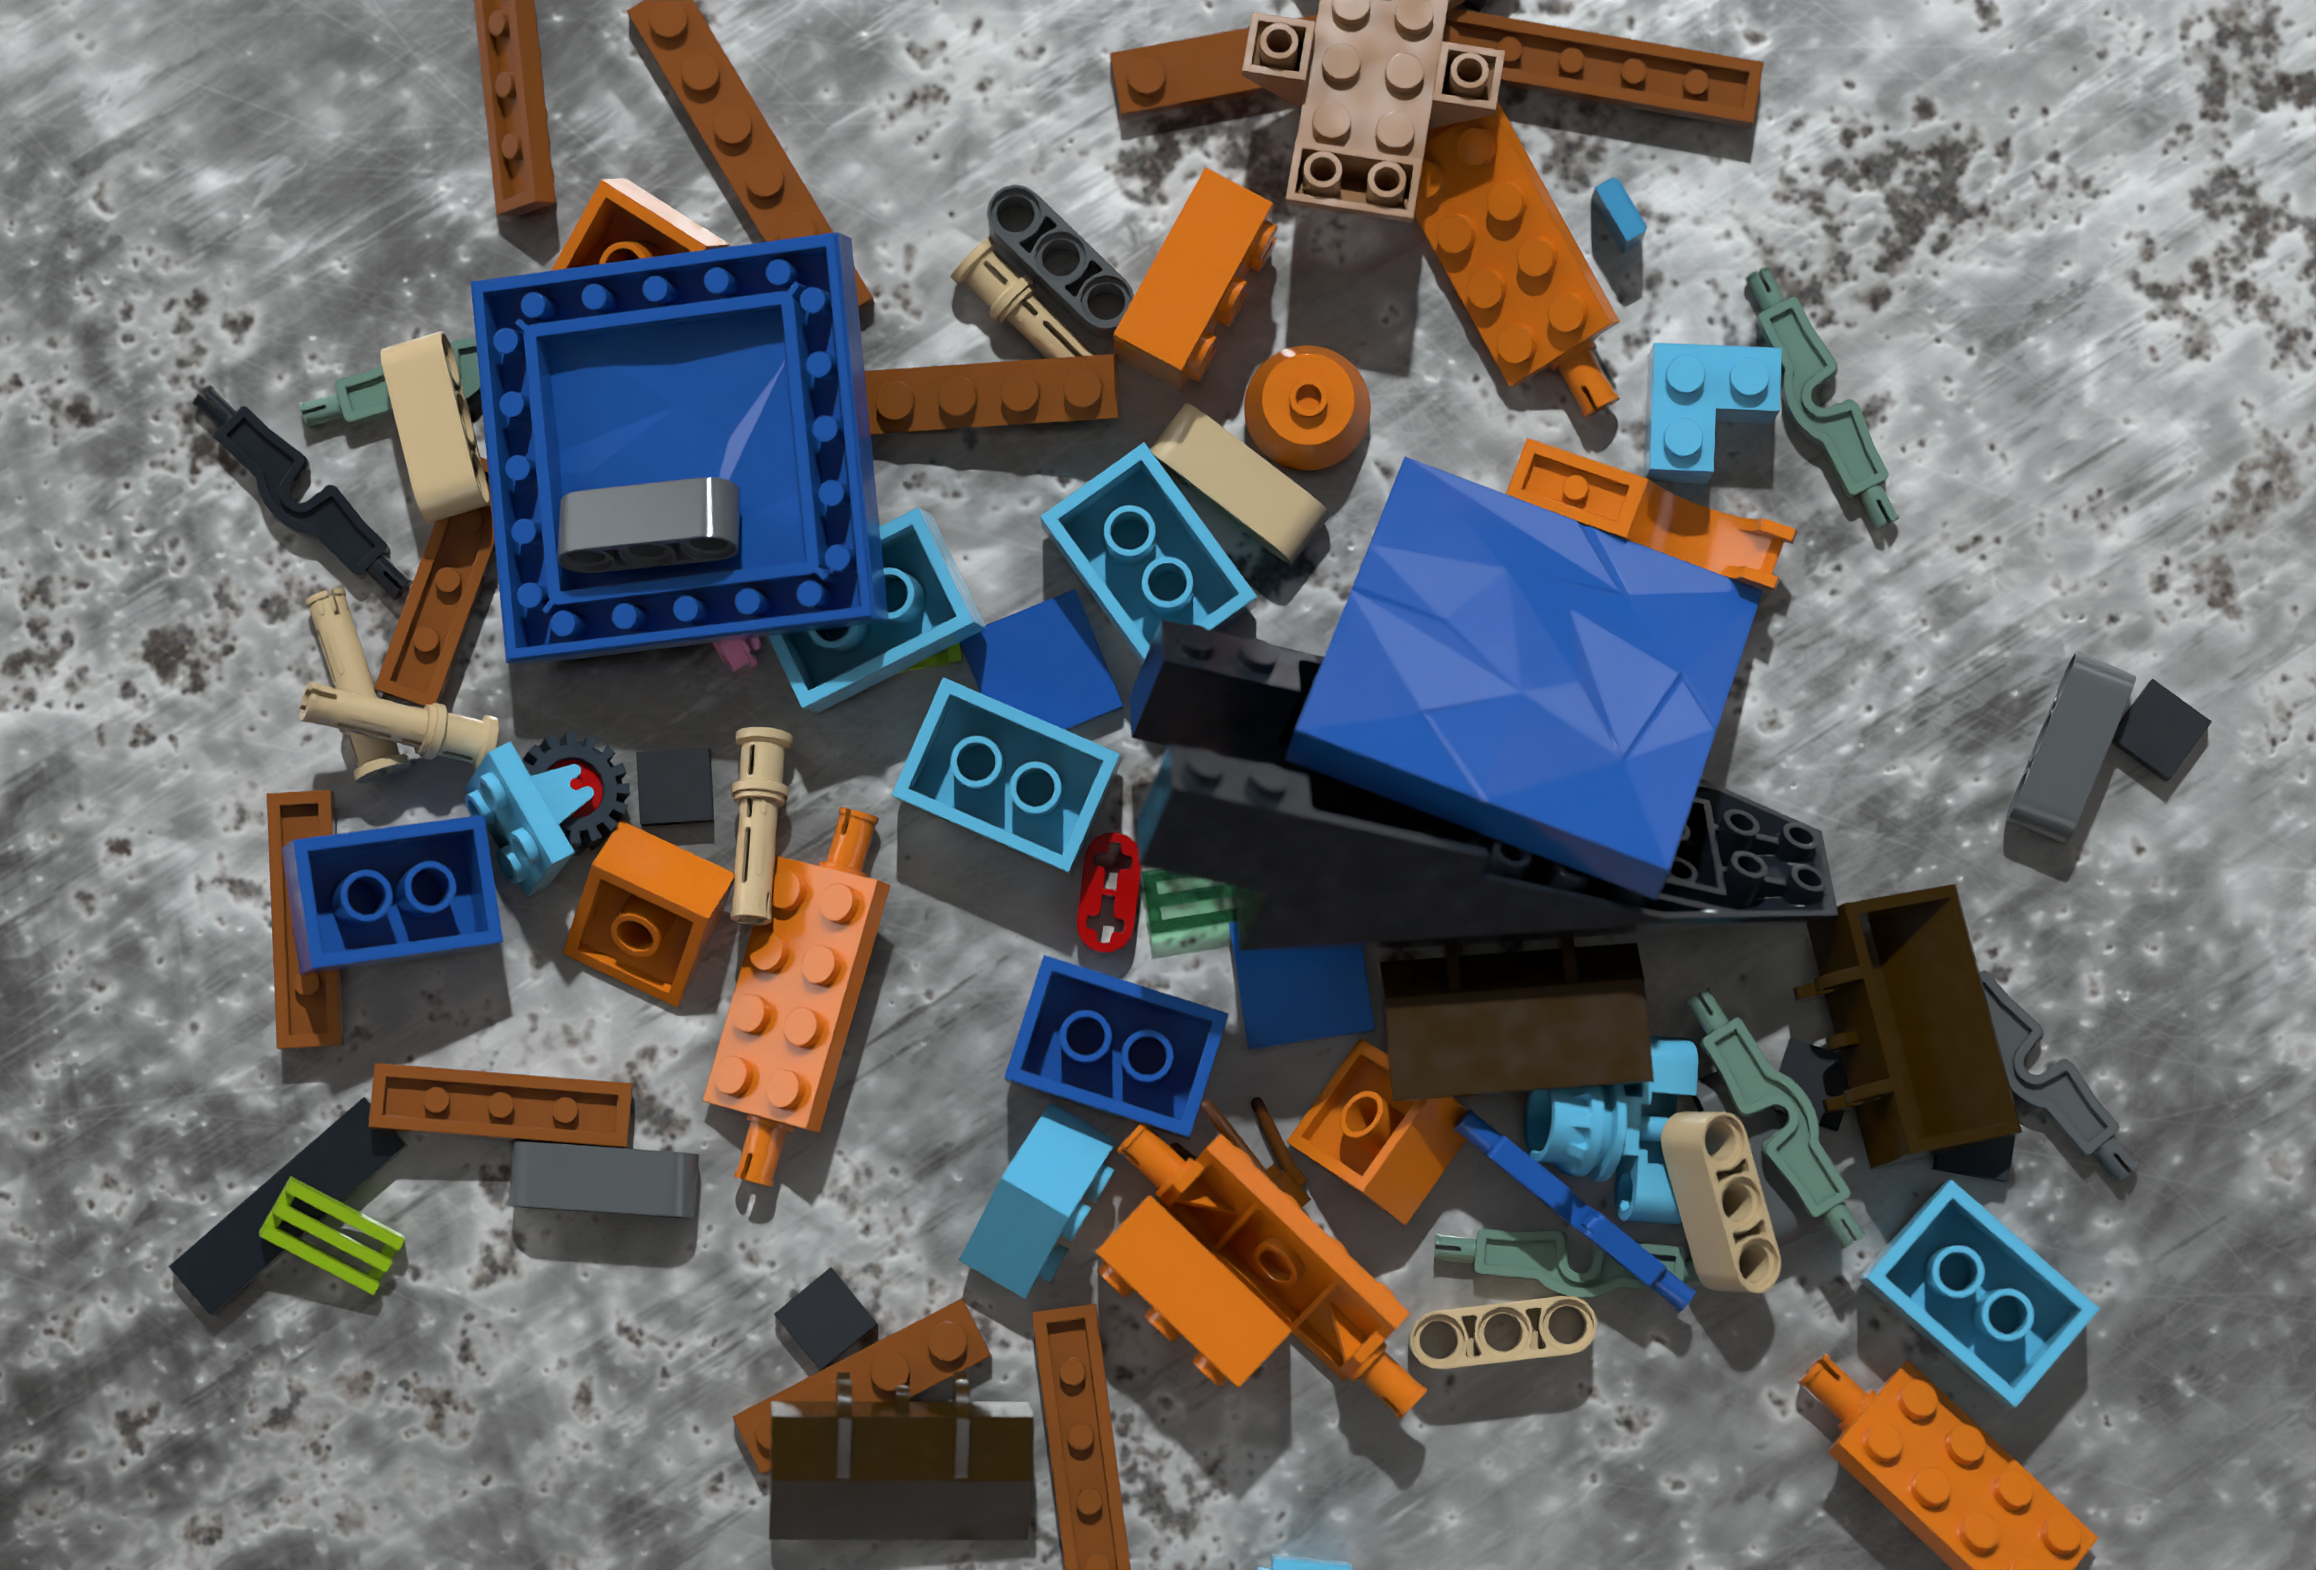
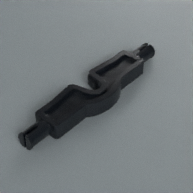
M213 385L205 387L202 391L219 408L218 410H215L200 394L195 397L192 402L193 405L201 410L219 428L215 432V438L256 478L257 487L263 502L284 526L300 535L317 538L357 578L363 579L369 575L391 596L393 601L400 598L403 594L386 577L387 575H390L405 591L410 588L413 581L386 557L390 552L387 543L363 521L336 486H325L321 492L316 493L306 502L298 503L293 501L292 491L310 468L308 459L301 452L270 430L248 407L242 406L236 410L214 389Z

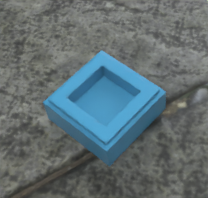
M1612 177L1596 186L1590 201L1622 254L1641 244L1647 225L1619 179Z

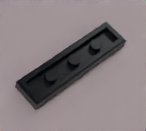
M363 1097L168 1266L209 1315L216 1314L287 1252V1250L260 1237L259 1231L290 1176L343 1203L408 1147V1144L396 1131L372 1130L368 1127L371 1102L367 1097ZM297 1197L294 1198L290 1207L319 1222H322L329 1215ZM283 1219L278 1226L301 1239L308 1234V1232Z

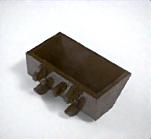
M1956 884L1843 903L1837 906L1838 917L1836 921L1806 923L1820 976L1814 978L1815 983L1794 987L1795 1001L1808 1002L1826 998L1835 1035L1826 1038L1829 1051H1840L1849 1089L1843 1091L1844 1095L1822 1100L1825 1114H1833L1855 1109L1870 1169L1926 1159L2022 1133Z
M1573 938L1557 939L1558 949L1458 956L1457 945L1442 946L1443 957L1380 962L1383 1028L1393 1101L1654 1082L1645 981L1637 943L1575 947Z
M850 1372L836 1373V1401H771L769 1540H1027L1034 1462V1414L1030 1402H970L969 1379H967V1372L953 1373L952 1402H910L909 1385H896L895 1402L852 1401Z

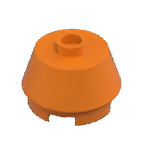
M1311 345L1291 347L1267 359L1250 380L1244 401L1246 425L1258 448L1278 464L1304 471L1327 468L1349 456L1362 441L1368 428L1371 413L1368 388L1356 367L1335 351Z

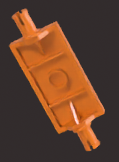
M1497 102L1495 115L1428 129L1429 136L1426 141L1414 215L1509 387L1520 385L1537 373L1551 368L1552 371L1559 370L1584 418L1591 417L1605 410L1606 404L1611 406L1616 403L1620 397L1612 388L1593 350L1597 347L1594 342L1597 337L1620 323L1499 102Z
M840 807L838 814L840 815L826 862L819 861L817 866L775 856L771 899L772 921L766 925H753L702 1100L746 1114L745 1120L751 1123L737 1171L735 1170L733 1177L771 1188L774 1185L773 1179L787 1132L794 1133L795 1127L820 1133L891 886L882 881L868 878V874L862 872L873 832L879 818L845 807Z
M1143 1122L1120 1145L1116 1151L1120 1155L1123 1154L1159 1189L1155 1194L1161 1199L1158 1203L1292 1330L1291 1332L1343 1382L1347 1378L1353 1383L1359 1379L1395 1413L1394 1416L1399 1420L1425 1394L1428 1389L1423 1385L1421 1386L1384 1351L1388 1347L1384 1341L1410 1315V1312L1396 1300L1394 1294L1387 1286L1377 1282L1348 1254L1346 1248L1338 1240L1327 1235L1307 1216L1292 1196L1282 1192L1254 1165L1247 1153L1235 1147L1220 1133L1195 1161L1191 1157L1184 1161L1148 1124Z
M1826 1352L1805 1372L1806 1375L1804 1374L1799 1379L1798 1383L1811 1392L1840 1420L1837 1426L1842 1430L1841 1436L1827 1452L1953 1570H2074L2097 1541L2098 1537L1909 1360L1901 1364L1876 1392L1871 1389L1866 1393L1830 1359L1831 1357Z

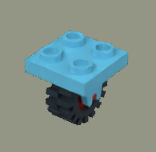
M565 732L560 740L556 739L555 734L544 738L539 746L535 744L522 760L510 741L488 752L464 787L467 792L465 803L470 816H485L486 828H488L499 847L497 859L504 875L512 884L519 883L527 897L548 887L572 856L582 855L588 847L592 851L600 846L625 815L628 805L624 804V802L630 795V783H622V778L627 773L623 763L614 766L610 761L616 753L609 746L603 752L596 749L594 746L598 739L587 735L583 742L576 741L577 732Z

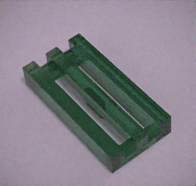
M1157 869L1142 871L1152 936L1238 922L1237 908L1162 920L1160 908L1235 897V887L1222 884L1158 895L1156 884L1193 879V877Z

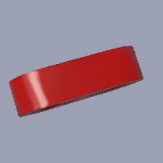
M1118 832L1104 833L1096 837L1088 846L1084 857L1077 914V932L1082 943L1088 949L1101 955L1114 954L1124 949L1131 941L1135 928L1142 866H1139L1137 844L1127 835ZM1115 844L1121 846L1122 857L1132 859L1130 869L1124 868L1119 870L1116 890L1104 888L1105 869L1100 865H1095L1096 855H1107L1109 845ZM1103 897L1115 899L1114 919L1124 922L1123 932H1113L1108 943L1099 942L1097 931L1087 928L1089 918H1099Z

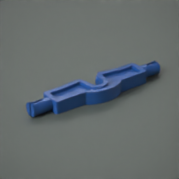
M1469 1109L1457 1122L1453 1129L1455 1132L1466 1138L1489 1160L1640 1282L1669 1302L1678 1312H1681L1690 1303L1696 1294L1694 1289H1691L1663 1263L1604 1215L1579 1199L1568 1186L1507 1137L1501 1135L1478 1117L1472 1109Z

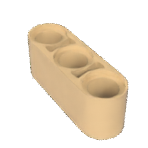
M440 331L382 348L380 352L382 368L413 493L423 519L426 523H431L489 506L490 494L455 354L445 332Z
M1184 404L1150 448V451L1167 474L1273 555L1290 565L1295 562L1331 516L1327 508L1310 493L1191 404Z
M1684 1111L1675 1113L1667 1120L1663 1127L1661 1146L1694 1267L1700 1282L1708 1289L1719 1292L1758 1294L1768 1291L1774 1286L1780 1274V1252L1748 1137L1742 1122L1734 1114L1727 1112Z
M1573 1296L1438 1310L1422 1315L1413 1323L1408 1333V1346L1415 1360L1430 1369H1448L1568 1355L1583 1351L1591 1344L1596 1335L1597 1320L1593 1309L1587 1302ZM1559 1307H1571L1582 1317L1583 1332L1574 1343L1562 1344L1556 1341L1550 1334L1548 1328L1549 1318ZM1497 1314H1506L1512 1317L1520 1330L1516 1345L1505 1352L1496 1351L1491 1348L1484 1336V1327L1487 1321ZM1431 1322H1443L1454 1331L1456 1337L1455 1347L1446 1358L1433 1359L1427 1356L1421 1348L1420 1334L1423 1328Z

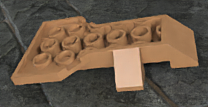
M1320 0L1316 26L1315 21L1252 12L1242 76L1301 108L1285 204L1413 223L1428 129L1487 117L1496 113L1505 51L1443 41L1447 12L1466 0Z

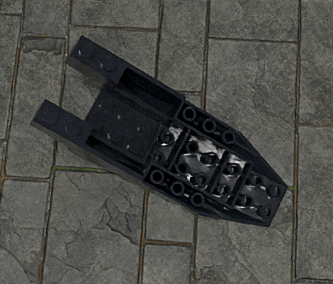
M1161 619L1129 697L1132 738L1169 746L1137 820L1139 866L1234 886L1236 891L1240 951L1433 947L1836 921L1838 917L1822 831L1703 778H1700L1668 875L1657 899L1286 760L1285 758L1295 729L1323 662V656L1271 645L1261 639H1245L1210 631L1196 624L1184 625Z

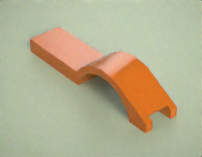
M1530 438L1526 439L1506 492L1507 495L1574 519L1581 525L1598 528L1744 584L1771 591H1776L1780 580L1779 576L1773 575V571L1784 542L1793 544L1797 535L1795 528L1766 518H1742L1701 506L1659 487L1648 478Z

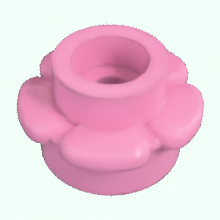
M758 637L711 643L732 673H735L747 664H750L752 668L757 666V659L753 653L762 648Z

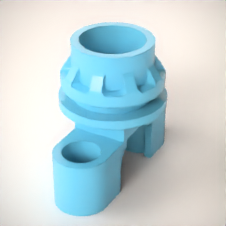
M1650 1035L1654 1082L1529 1092L1524 1113V1141L1527 1153L1536 1162L1552 1163L1569 1177L1585 1176L1591 1181H1606L1616 1170L1614 1201L1617 1215L1621 1220L1675 1225L1682 1223L1662 1152L1661 1135L1667 1120L1676 1113L1677 1095L1696 1096L1698 1052L1692 1039Z

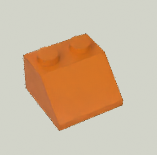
M626 178L602 179L551 271L729 247L730 244Z
M621 820L591 865L562 954L670 1005L678 1007L722 917L735 880L734 873Z
M1360 1038L1286 1142L1361 1197L1406 1226L1467 1140L1453 1129L1468 1110L1452 1097L1393 1101L1387 1054Z

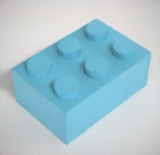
M1145 442L1040 516L1041 525L1045 533L1142 665L1161 619L1184 625L1196 624L1210 631L1221 633L1257 605V595Z
M917 507L880 526L889 622L768 636L803 709L818 714L987 629L933 515Z
M943 677L895 785L892 796L911 806L1072 875L1123 758L1120 753Z
M1952 1180L1941 1182L1858 1278L1861 1283L2004 1407H2016L2100 1310L2099 1307Z

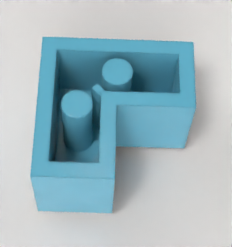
M1654 343L1648 355L1644 477L1656 482L1707 484L1714 472L1715 421L1772 424L1780 412L1782 348Z
M1050 1102L1001 1177L959 1261L1026 1299L1039 1277L1050 1283L1069 1251L1068 1248L1059 1243L1061 1238L1064 1237L1072 1242L1091 1210L1089 1206L1082 1203L1084 1198L1096 1203L1115 1171L1107 1166L1105 1162L1117 1140Z

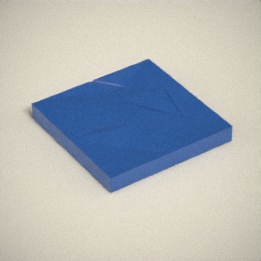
M835 232L470 282L506 663L528 665L889 622L852 238ZM706 477L726 479L739 486V543L737 553L730 558L602 573L573 572L558 564L560 500L568 493Z
M1405 456L1295 729L1285 759L1657 899L1670 870L1763 590L1598 528L1581 525L1574 519Z

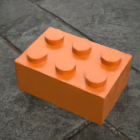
M1207 167L1204 168L1113 334L1114 350L1119 360L1181 393L1189 378L1197 382L1201 381L1217 351L1214 348L1217 337L1213 334L1219 323L1227 327L1232 325L1247 296L1244 293L1247 281L1244 278L1250 268L1260 272L1276 244L1277 239L1274 238L1278 226L1272 223L1273 203Z
M1150 1195L1096 1251L1097 1255L1105 1261L1097 1272L1125 1299L1134 1290L1145 1299L1152 1308L1144 1317L1172 1344L1180 1335L1185 1337L1199 1351V1354L1191 1362L1218 1388H1221L1228 1379L1239 1388L1292 1331Z

